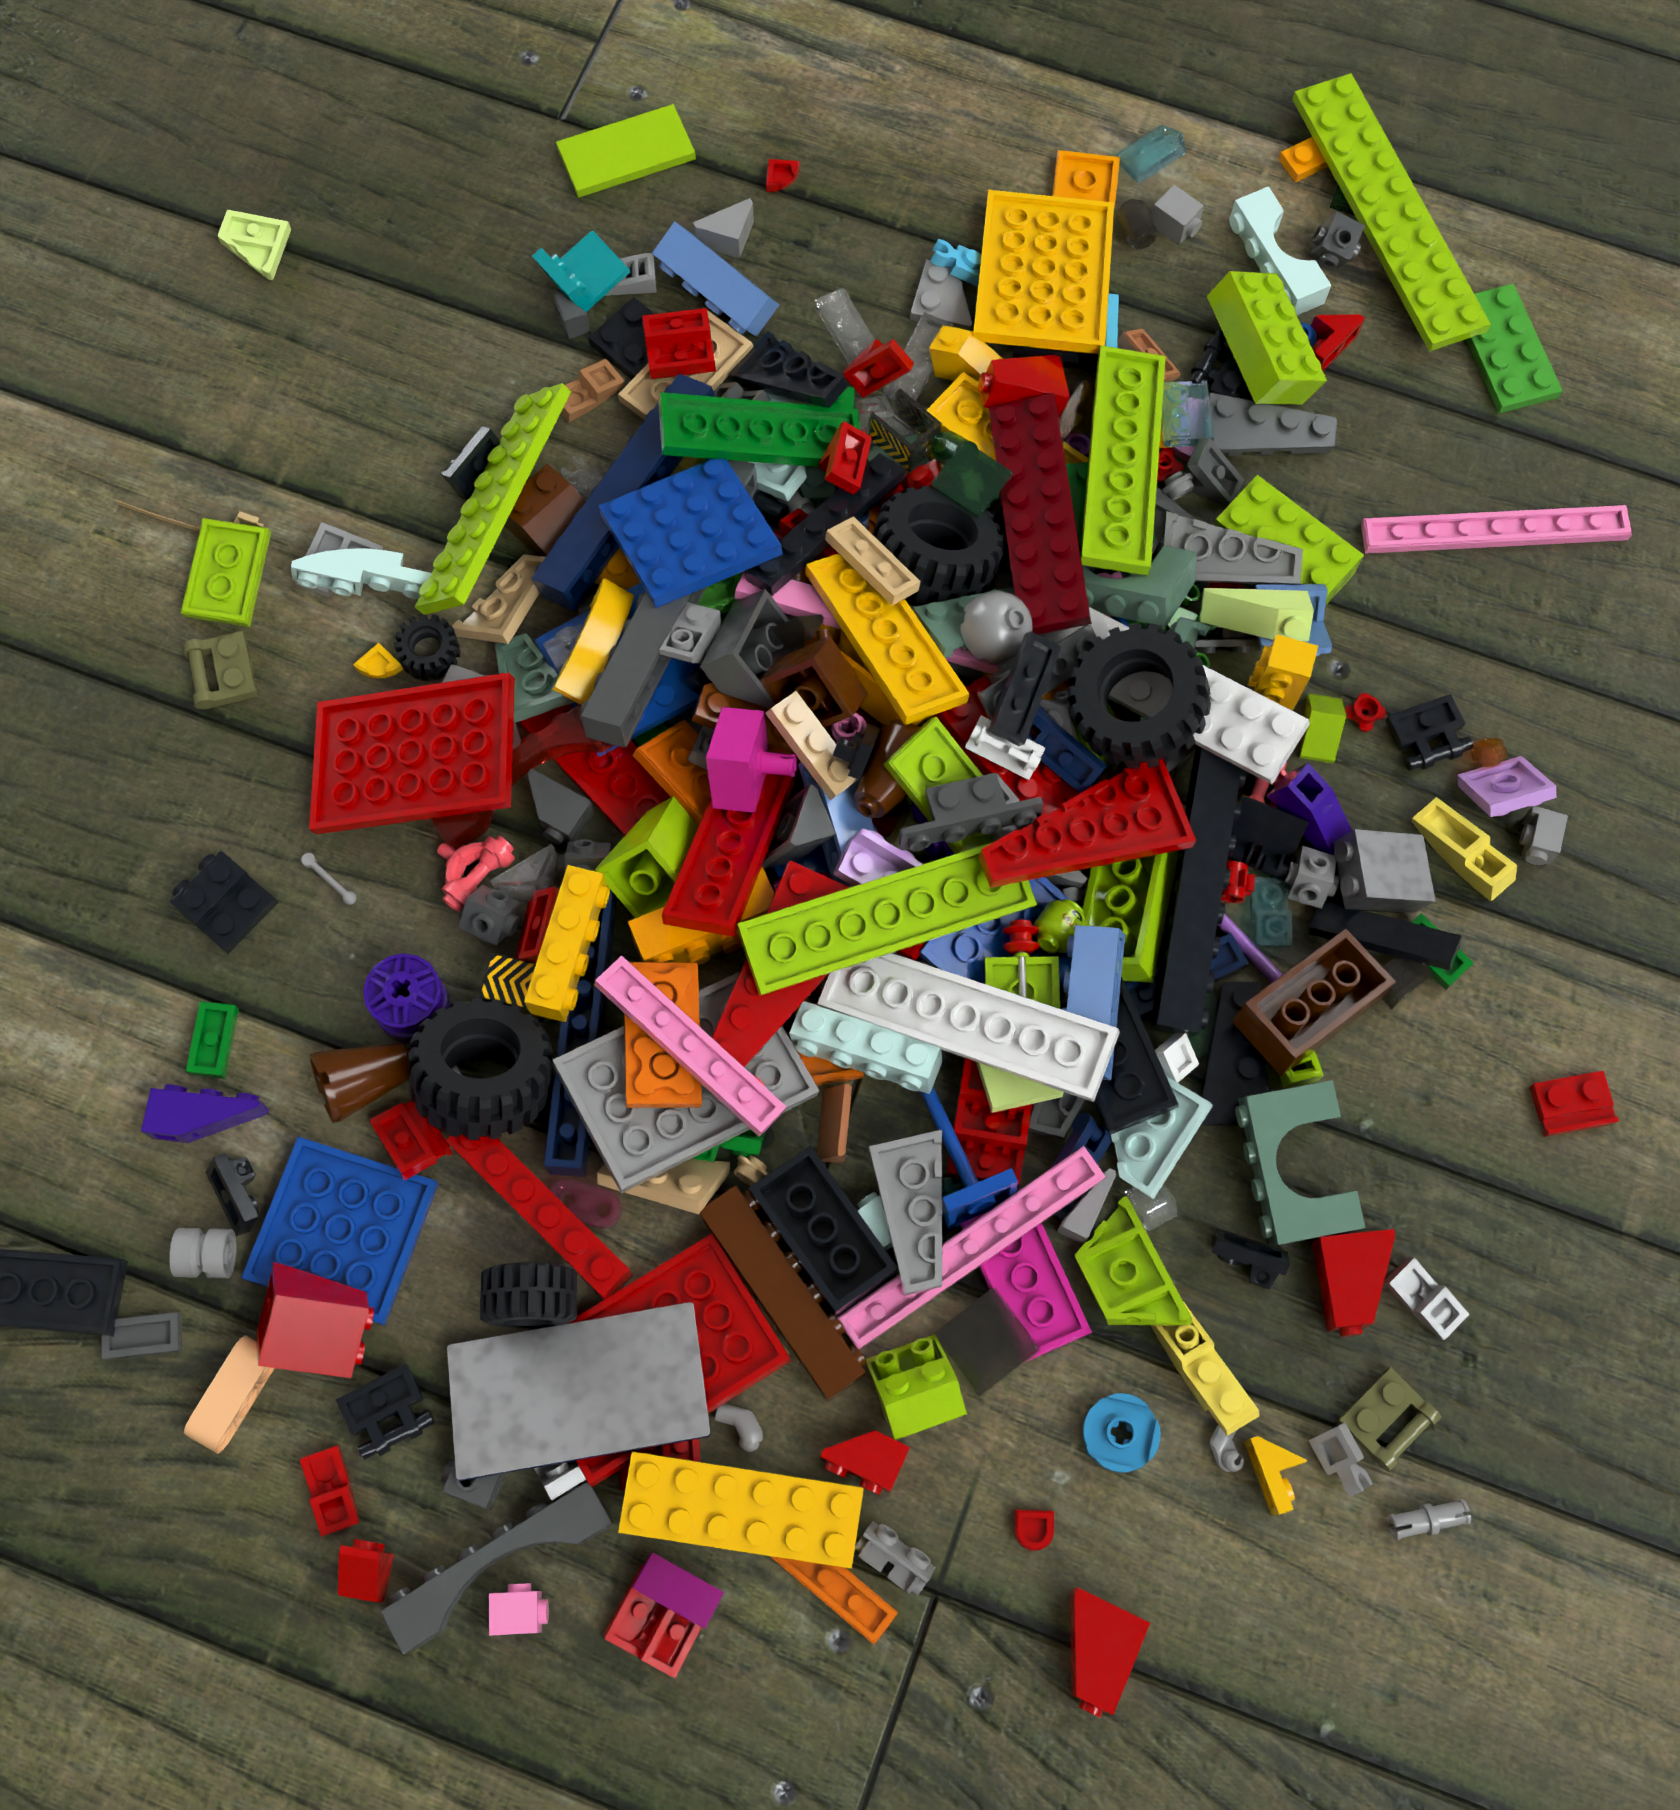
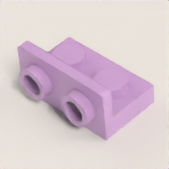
M861 829L848 840L833 875L854 887L923 864L916 860L909 851L900 850L886 842L879 833Z

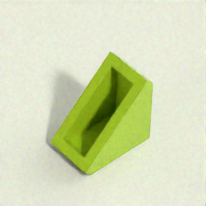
M1308 693L1306 695L1304 717L1309 719L1310 725L1301 737L1299 758L1333 764L1346 719L1343 701L1341 698Z

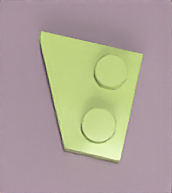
M227 210L217 236L224 247L268 280H273L291 232V227L288 221Z

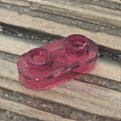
M571 1179L560 1180L550 1189L561 1202L567 1194L575 1196L574 1203L566 1207L585 1225L607 1229L614 1226L621 1217V1203L618 1197L609 1190ZM608 1205L610 1207L609 1214L604 1217L597 1215L599 1206Z

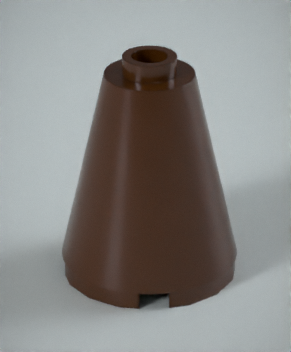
M895 719L891 720L888 725L884 724L881 728L853 797L857 810L863 816L881 818L908 796L883 764L920 729L919 726L912 723L904 725L902 720Z
M402 1043L320 1051L310 1054V1064L316 1085L326 1103L324 1107L332 1124L341 1122L409 1080L408 1052L410 1048L404 1049Z

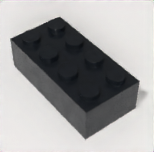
M811 1145L749 1187V1193L757 1203L761 1213L774 1227L782 1243L795 1257L805 1276L815 1286L826 1306L836 1317L897 1274L898 1267Z

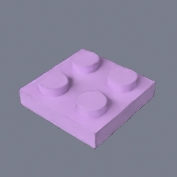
M1522 756L1457 775L1458 787L1490 817L1503 816L1510 811L1527 806H1537L1544 801L1557 798L1556 785Z

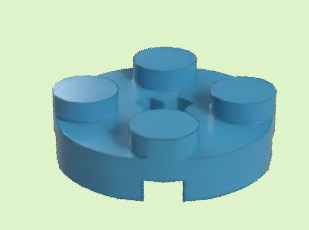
M1117 1393L1100 1399L1087 1412L1083 1421L1082 1439L1087 1455L1103 1469L1115 1473H1128L1143 1467L1156 1454L1161 1437L1159 1423L1155 1419L1153 1412L1149 1409L1150 1407L1140 1398L1124 1393ZM1119 1422L1125 1423L1126 1431L1131 1432V1439H1124L1122 1444L1116 1443V1437L1111 1435V1428H1117Z

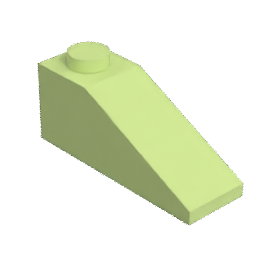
M1203 588L1200 622L1271 640L1278 634L1300 641H1309L1314 609L1308 591Z

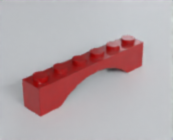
M460 1134L458 1138L450 1135L446 1139L451 1148L572 1269L576 1270L577 1274L603 1300L616 1293L633 1276L630 1269L498 1138L490 1140L489 1136L479 1137V1140H468V1136Z

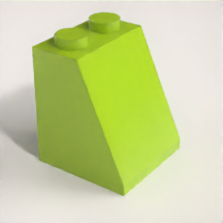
M673 796L647 811L597 866L595 871L603 873L607 886L610 887L634 918L665 907L699 826Z

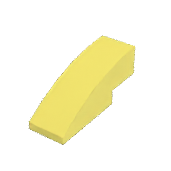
M1437 797L1412 818V823L1435 851L1464 880L1489 901L1494 900L1516 880L1517 864L1490 845L1489 835Z

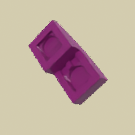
M652 1551L632 1586L636 1591L706 1629L724 1594L718 1588Z

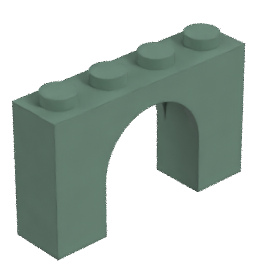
M1163 546L1151 563L1148 576L1137 574L1127 578H1105L1093 573L1097 567L1083 565L1089 607L1105 615L1166 627L1196 581V551Z
M1333 1080L1239 1098V1106H1236V1118L1239 1127L1245 1129L1247 1142L1243 1144L1244 1155L1248 1165L1252 1164L1255 1179L1251 1181L1252 1192L1255 1200L1261 1203L1263 1216L1259 1217V1225L1264 1239L1268 1238L1269 1245H1280L1366 1228L1358 1191H1346L1315 1198L1303 1197L1290 1190L1284 1184L1277 1170V1149L1287 1132L1302 1124L1341 1117Z

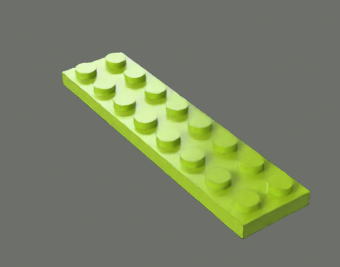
M1100 346L1097 361L1080 551L1082 565L1147 576L1149 574L1152 560L1166 356Z
M563 383L549 388L544 387L530 395L524 394L516 401L514 405L515 412L511 420L501 430L500 444L489 453L487 458L489 462L484 472L476 479L474 483L475 490L471 498L463 504L460 511L462 515L457 525L449 531L447 535L448 542L443 552L433 562L434 570L432 575L420 587V597L415 608L422 614L427 615L465 604L571 393Z
M986 844L738 923L737 931L758 994L762 996L1034 907L1037 903L1029 880L990 888L979 859L981 849L989 845Z

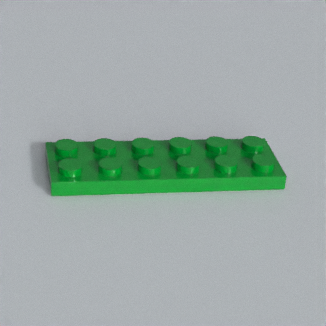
M660 392L658 400L662 455L708 459L726 458L733 461L818 467L820 460L843 421L860 430L858 409L825 408L817 405Z

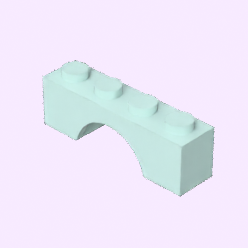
M1268 186L1235 200L1229 219L1230 226L1234 233L1239 234L1245 244L1248 256L1254 258L1260 268V272L1278 274V277L1283 282L1285 292L1296 310V315L1323 305L1331 284L1316 260L1308 261L1293 258L1284 253L1277 245L1274 234L1278 231L1284 210Z

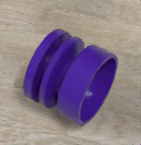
M402 953L388 956L377 963L366 977L363 989L365 1006L385 1034L396 1041L410 1043L412 1036L418 1032L419 1025L425 1019L429 1018L432 1020V1014L442 1007L445 1010L450 1008L449 993L440 977L429 962L417 955ZM404 990L407 993L410 992V995L405 998L402 995L399 996V992Z

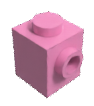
M531 1583L509 1584L508 1593L489 1594V1636L542 1633V1624H548V1599H542V1591H531Z

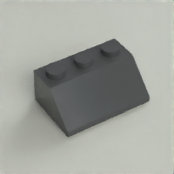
M764 589L733 603L700 667L721 693L770 708L775 703L760 682L761 678L776 659L801 649L805 640L767 590Z

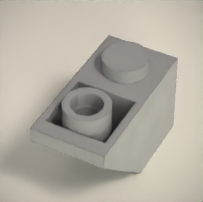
M687 602L659 649L660 655L701 664L721 627L720 610Z

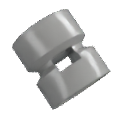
M200 1228L176 1229L170 1246V1269L174 1277L197 1278L201 1272H205L207 1278H230L234 1271L237 1253L234 1230L211 1228L204 1234Z

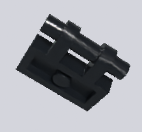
M1218 330L1213 338L1208 339L1204 346L1205 353L1201 360H1197L1191 369L1192 376L1189 380V385L1193 388H1200L1202 383L1205 382L1212 385L1209 393L1243 399L1248 386L1231 349L1224 345L1226 338L1223 331ZM1215 359L1224 363L1220 371L1212 368Z
M1451 694L1388 715L1385 720L1399 751L1412 747L1415 755L1404 759L1408 771L1417 768L1424 770L1433 767L1435 762L1445 758L1450 760L1459 758L1463 755V752L1474 747L1473 741L1469 736L1458 739L1455 731L1462 729L1466 723ZM1440 737L1443 745L1430 749L1427 741Z
M404 1364L336 1399L351 1435L355 1436L367 1430L371 1440L358 1446L364 1460L377 1453L380 1456L391 1451L392 1445L408 1437L414 1439L422 1435L423 1429L435 1423L429 1409L417 1416L414 1415L411 1406L424 1400V1397L408 1364ZM399 1413L403 1423L383 1432L379 1423Z

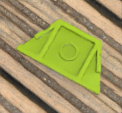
M1127 1196L1121 1198L1115 1212L1107 1221H1102L1094 1231L1093 1238L1085 1242L1074 1255L1107 1324L1189 1325L1193 1323L1190 1313Z

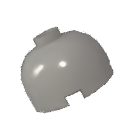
M1002 591L989 592L973 598L964 607L963 613L966 612L964 616V623H961V634L964 643L973 656L978 659L984 658L987 661H991L990 664H998L1016 657L1025 633L1033 632L1029 609L1021 599L1011 593Z

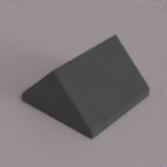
M809 784L786 802L762 864L764 870L786 864L789 860L796 861L802 859L836 834L815 786Z

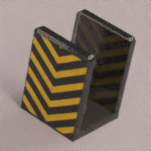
M899 388L895 392L894 413L917 432L920 437L912 444L909 443L874 412L869 415L868 435L872 437V441L910 473L939 447L942 423Z
M491 953L478 998H482V1002H492L493 999L501 1000L506 1006L510 1007L514 1004L522 1008L524 1015L530 1014L524 1000L536 963ZM531 1014L539 1023L547 1021L545 1017Z

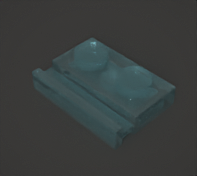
M1207 380L1199 384H1192V381L1164 382L1161 418L1164 447L1196 446L1201 438H1211L1212 441L1214 440Z

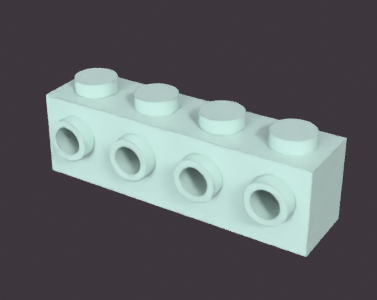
M805 1001L801 1004L789 1032L793 1046L799 1053L805 1056H816L828 1060L836 1066L852 1068L864 1072L872 1078L885 1079L900 1084L911 1091H921L930 1094L942 1064V1052L939 1047Z

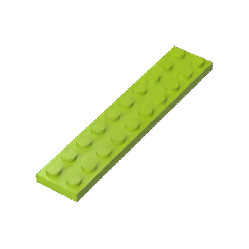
M1352 73L1295 91L1292 100L1358 222L1365 225L1363 231L1428 351L1430 352L1488 332L1491 326L1490 321Z

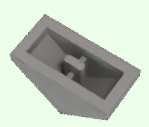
M750 198L693 222L694 236L714 252L740 259L754 223L752 200Z

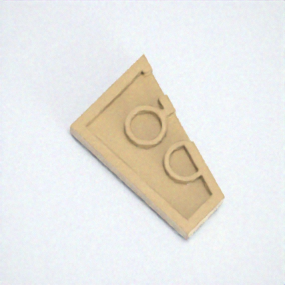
M523 554L496 581L497 589L486 600L479 598L471 606L474 612L464 622L457 620L452 625L456 637L509 644L539 595V591L531 577L534 575L536 567L546 557Z
M689 1159L625 1191V1193L700 1214L730 1174V1162ZM604 1164L597 1172V1184L619 1191Z

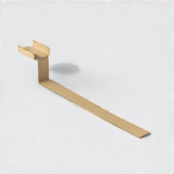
M115 500L123 507L200 532L199 527L166 518ZM239 511L234 523L264 526V524L258 523V517Z

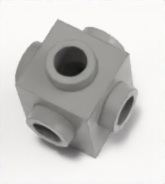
M1302 846L1296 862H1290L1289 870L1284 879V882L1289 884L1287 898L1322 909L1327 896H1334L1339 883V876L1334 875L1336 866L1335 855Z

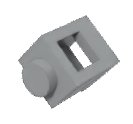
M1533 806L1525 814L1521 822L1524 825L1519 843L1524 845L1521 857L1525 858V861L1530 864L1549 865L1561 852L1568 815Z

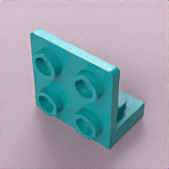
M590 231L561 259L556 254L550 257L542 248L532 255L537 264L560 291L585 312L630 273L629 268L594 231Z

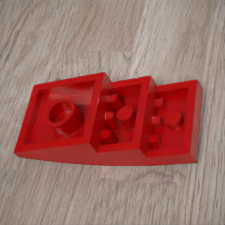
M965 1058L953 1129L978 1181L985 1180L1012 1168L1018 1180L1017 1190H1019L1033 1104L992 1113L977 1063ZM949 1155L946 1177L961 1180Z

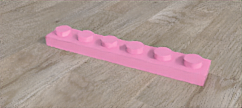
M620 956L595 980V987L756 1135L760 1137L785 1111L787 1107L623 956Z

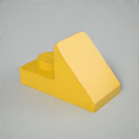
M1259 1436L1243 1441L1271 1516L1294 1510L1291 1501L1295 1500L1293 1489L1287 1478L1282 1479L1279 1471L1305 1463L1307 1460Z

